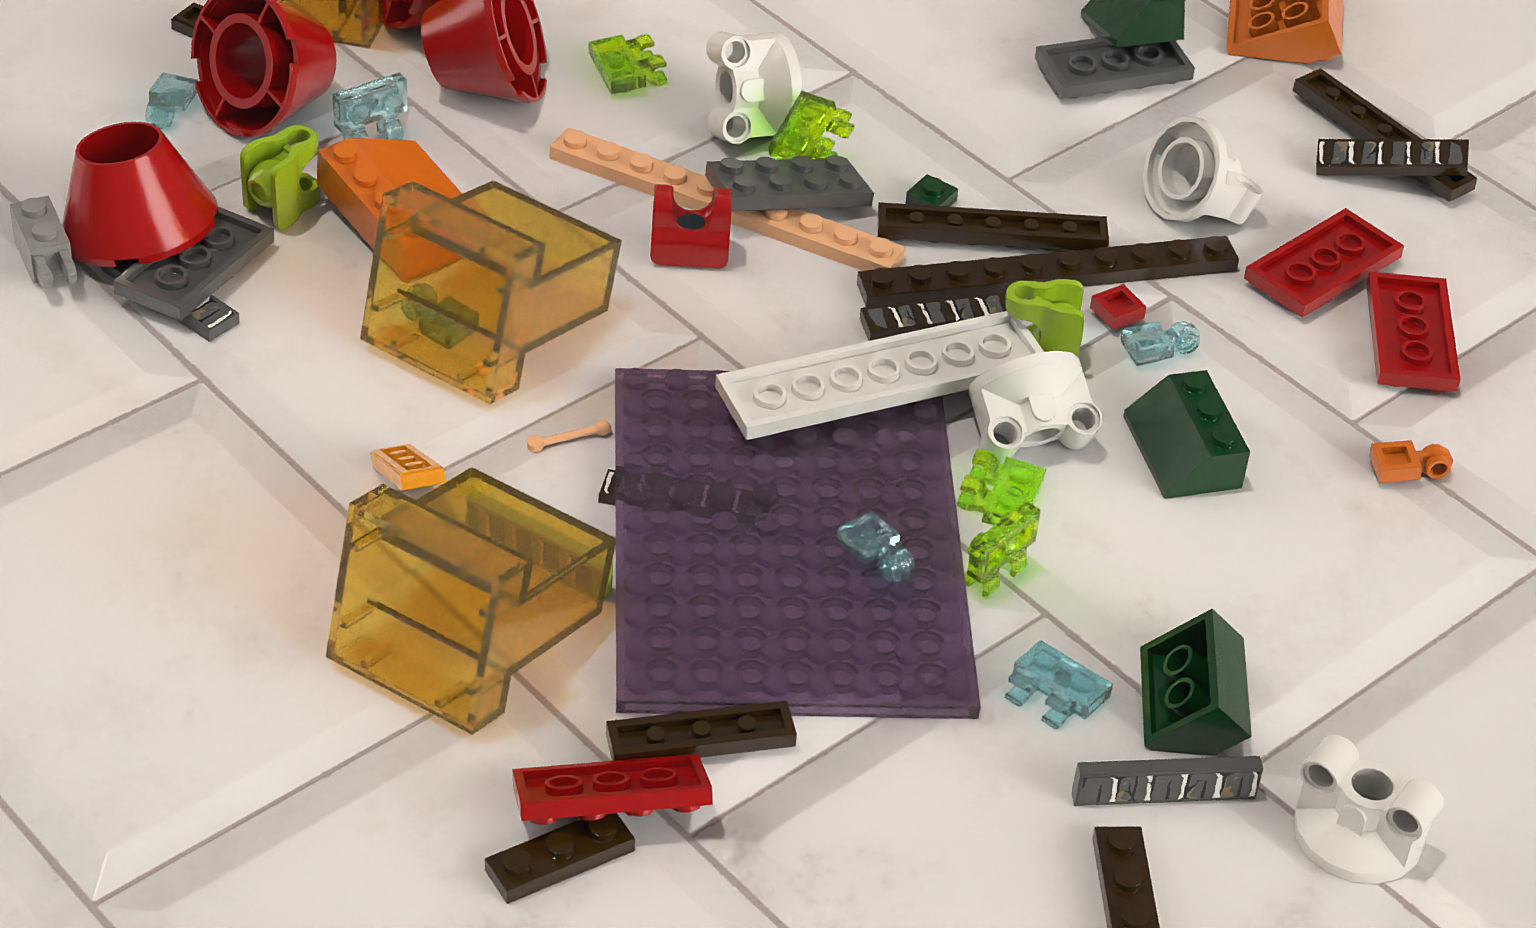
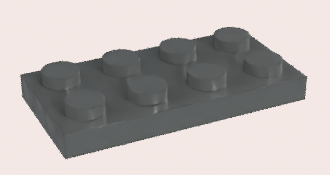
M1105 37L1037 46L1035 52V60L1061 99H1074L1080 96L1100 93L1108 94L1114 91L1141 89L1161 84H1175L1181 81L1193 80L1195 67L1176 40L1116 47Z
M830 155L823 159L795 156L792 159L783 160L759 157L756 160L740 161L735 158H723L721 161H707L705 176L714 189H732V211L872 206L874 192L849 160L838 155Z
M218 206L219 212L214 216L215 226L207 236L192 247L171 257L148 264H139V261H137L113 281L114 294L182 321L274 242V228Z

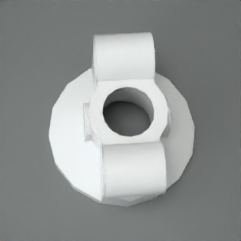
M723 31L714 33L707 42L706 52L710 61L718 65L715 87L719 106L714 108L708 116L707 126L710 133L716 138L733 144L743 143L751 137L789 134L796 126L801 112L803 89L801 69L796 51L788 37L781 32L735 35ZM732 43V53L728 58H726V47L728 44ZM733 117V127L727 132L726 124Z
M1181 116L1167 123L1154 137L1145 157L1143 170L1145 196L1153 211L1167 220L1190 222L1203 215L1224 218L1236 224H1243L1264 194V190L1257 182L1242 174L1238 158L1232 151L1226 148L1225 141L1217 127L1203 118Z
M1050 351L1018 357L994 366L979 375L969 385L968 393L981 433L979 451L987 461L994 464L1008 462L1019 447L1038 446L1057 439L1067 448H1084L1097 433L1103 421L1100 409L1091 400L1080 360L1071 352ZM1072 420L1081 421L1087 430L1078 429ZM994 434L1006 437L1009 445L999 443L995 439Z
M1330 734L1324 737L1300 768L1303 785L1293 818L1295 839L1306 857L1328 874L1352 883L1380 884L1401 878L1417 865L1430 824L1443 808L1444 799L1437 787L1423 779H1412L1406 783L1399 773L1389 765L1376 760L1361 759L1357 748L1350 740L1338 734Z

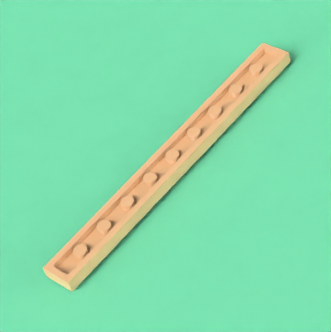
M568 127L550 146L549 159L654 196L655 184L672 185L674 188V200L677 204L692 210L705 208L713 197L714 187L706 176L653 158L648 154L619 146L614 142H608L588 135L579 130ZM801 209L732 211L731 224L862 271L878 268H897L905 259V246Z

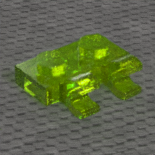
M622 34L588 42L589 55L611 95L646 87V81L655 86L667 82V78L662 70L654 72L658 68L666 67L663 56L660 54L653 55L651 50L643 51L646 48L655 46L649 34L639 35L630 40H625Z
M801 90L768 146L769 155L780 160L792 159L795 156L823 159L830 155H838L836 152L831 151L835 141L821 136L824 131H828L838 137L848 139L855 128L854 124L848 123L852 113L845 109H836L834 101Z
M977 449L972 459V463L975 465H973L970 474L964 477L960 490L962 492L957 506L967 511L983 513V523L1022 535L1043 484L1046 468L1006 457L1004 464H1002L990 451ZM985 484L994 486L993 490H989Z
M1027 501L1015 511L1004 514L1000 521L987 532H981L976 535L968 548L969 562L967 572L964 574V584L970 587L976 581L981 583L983 587L982 597L986 599L999 589V570L1007 562L1011 566L1010 576L1013 578L1023 571L1028 564L1027 547L1036 541L1041 510Z

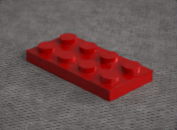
M1345 208L1246 266L1244 279L1303 318L1367 279L1369 271L1378 272L1401 258L1404 245Z
M1369 271L1366 287L1377 384L1457 392L1461 379L1447 280L1445 278Z
M699 754L512 769L513 789L521 821H530L537 825L551 824L556 822L558 818L578 817L581 820L593 821L604 818L606 814L624 812L629 816L640 817L651 814L653 810L671 808L674 811L686 813L696 811L700 806L713 805L712 785Z

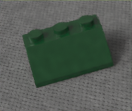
M1090 0L1081 10V17L1116 47L1184 40L1185 0Z
M1207 370L1167 375L1124 410L1123 417L1164 499L1242 488L1250 450Z
M1210 609L1140 646L1144 746L1152 751L1214 756L1251 737L1244 637L1214 609Z

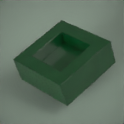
M926 174L907 191L905 204L950 207L957 201L959 188Z

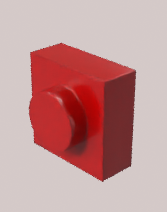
M1124 284L1092 295L1090 308L1112 330L1144 319L1147 308Z

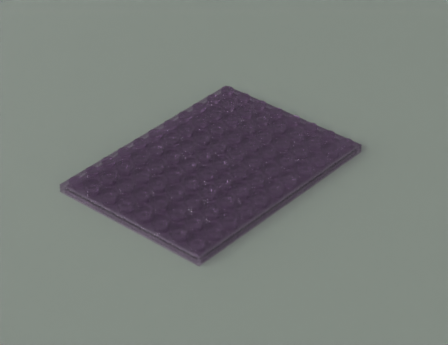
M615 368L616 713L672 714L787 700L792 716L979 719L981 705L942 396L746 440L715 388L716 375L730 371Z

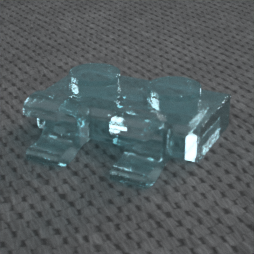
M400 72L332 94L334 126L341 133L343 132L344 140L351 137L369 138L365 125L375 121L377 131L379 133L386 132L387 139H403V129L398 113L408 110L407 80Z
M1040 640L1015 661L1013 673L1008 678V682L1014 686L1005 694V698L1020 707L1037 690L1047 696L1045 705L1049 706L1050 709L1042 716L1041 721L1056 730L1073 713L1083 719L1090 716L1110 698L1113 683Z

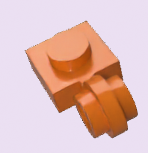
M1412 440L1371 443L1369 457L1379 483L1420 480L1421 472L1430 478L1439 479L1450 472L1453 464L1450 451L1439 444L1428 445L1421 451L1415 450Z

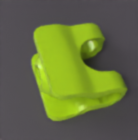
M292 125L273 136L252 141L242 149L240 153V170L244 207L251 211L257 210L262 206L272 208L274 226L284 230L296 223L303 212L320 201L321 189L317 185V179L308 173L302 172L306 164L318 154L317 132L306 126Z
M1056 279L1047 282L1017 281L1012 283L1006 292V310L1016 319L1033 323L1026 327L1043 351L1071 352L1079 357L1084 331V314L1081 312L1084 291L1081 282L1070 279Z

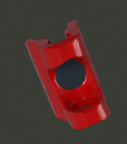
M655 184L650 250L652 262L657 265L715 269L726 266L729 256L732 189L715 188L712 200L705 208L688 210L679 206L674 200V188L672 185Z

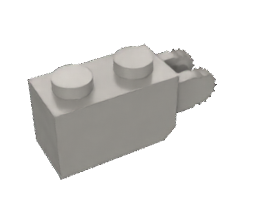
M49 195L39 198H28L21 202L9 204L14 241L32 282H40L43 289L53 288V279L64 276L68 284L77 282L78 277L72 260L70 241Z

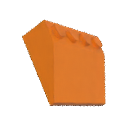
M1230 0L1226 48L1228 55L1306 64L1330 60L1334 56L1342 54L1343 0Z
M351 137L318 150L317 185L399 280L498 240L499 234L415 140Z

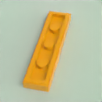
M411 444L381 448L370 452L372 467L402 491L446 483L444 467Z

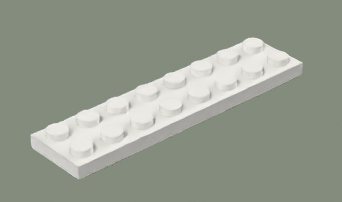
M1008 311L717 374L715 388L746 440L968 390L969 385L979 375L994 366L1018 357L1044 351L1023 321L1014 318Z

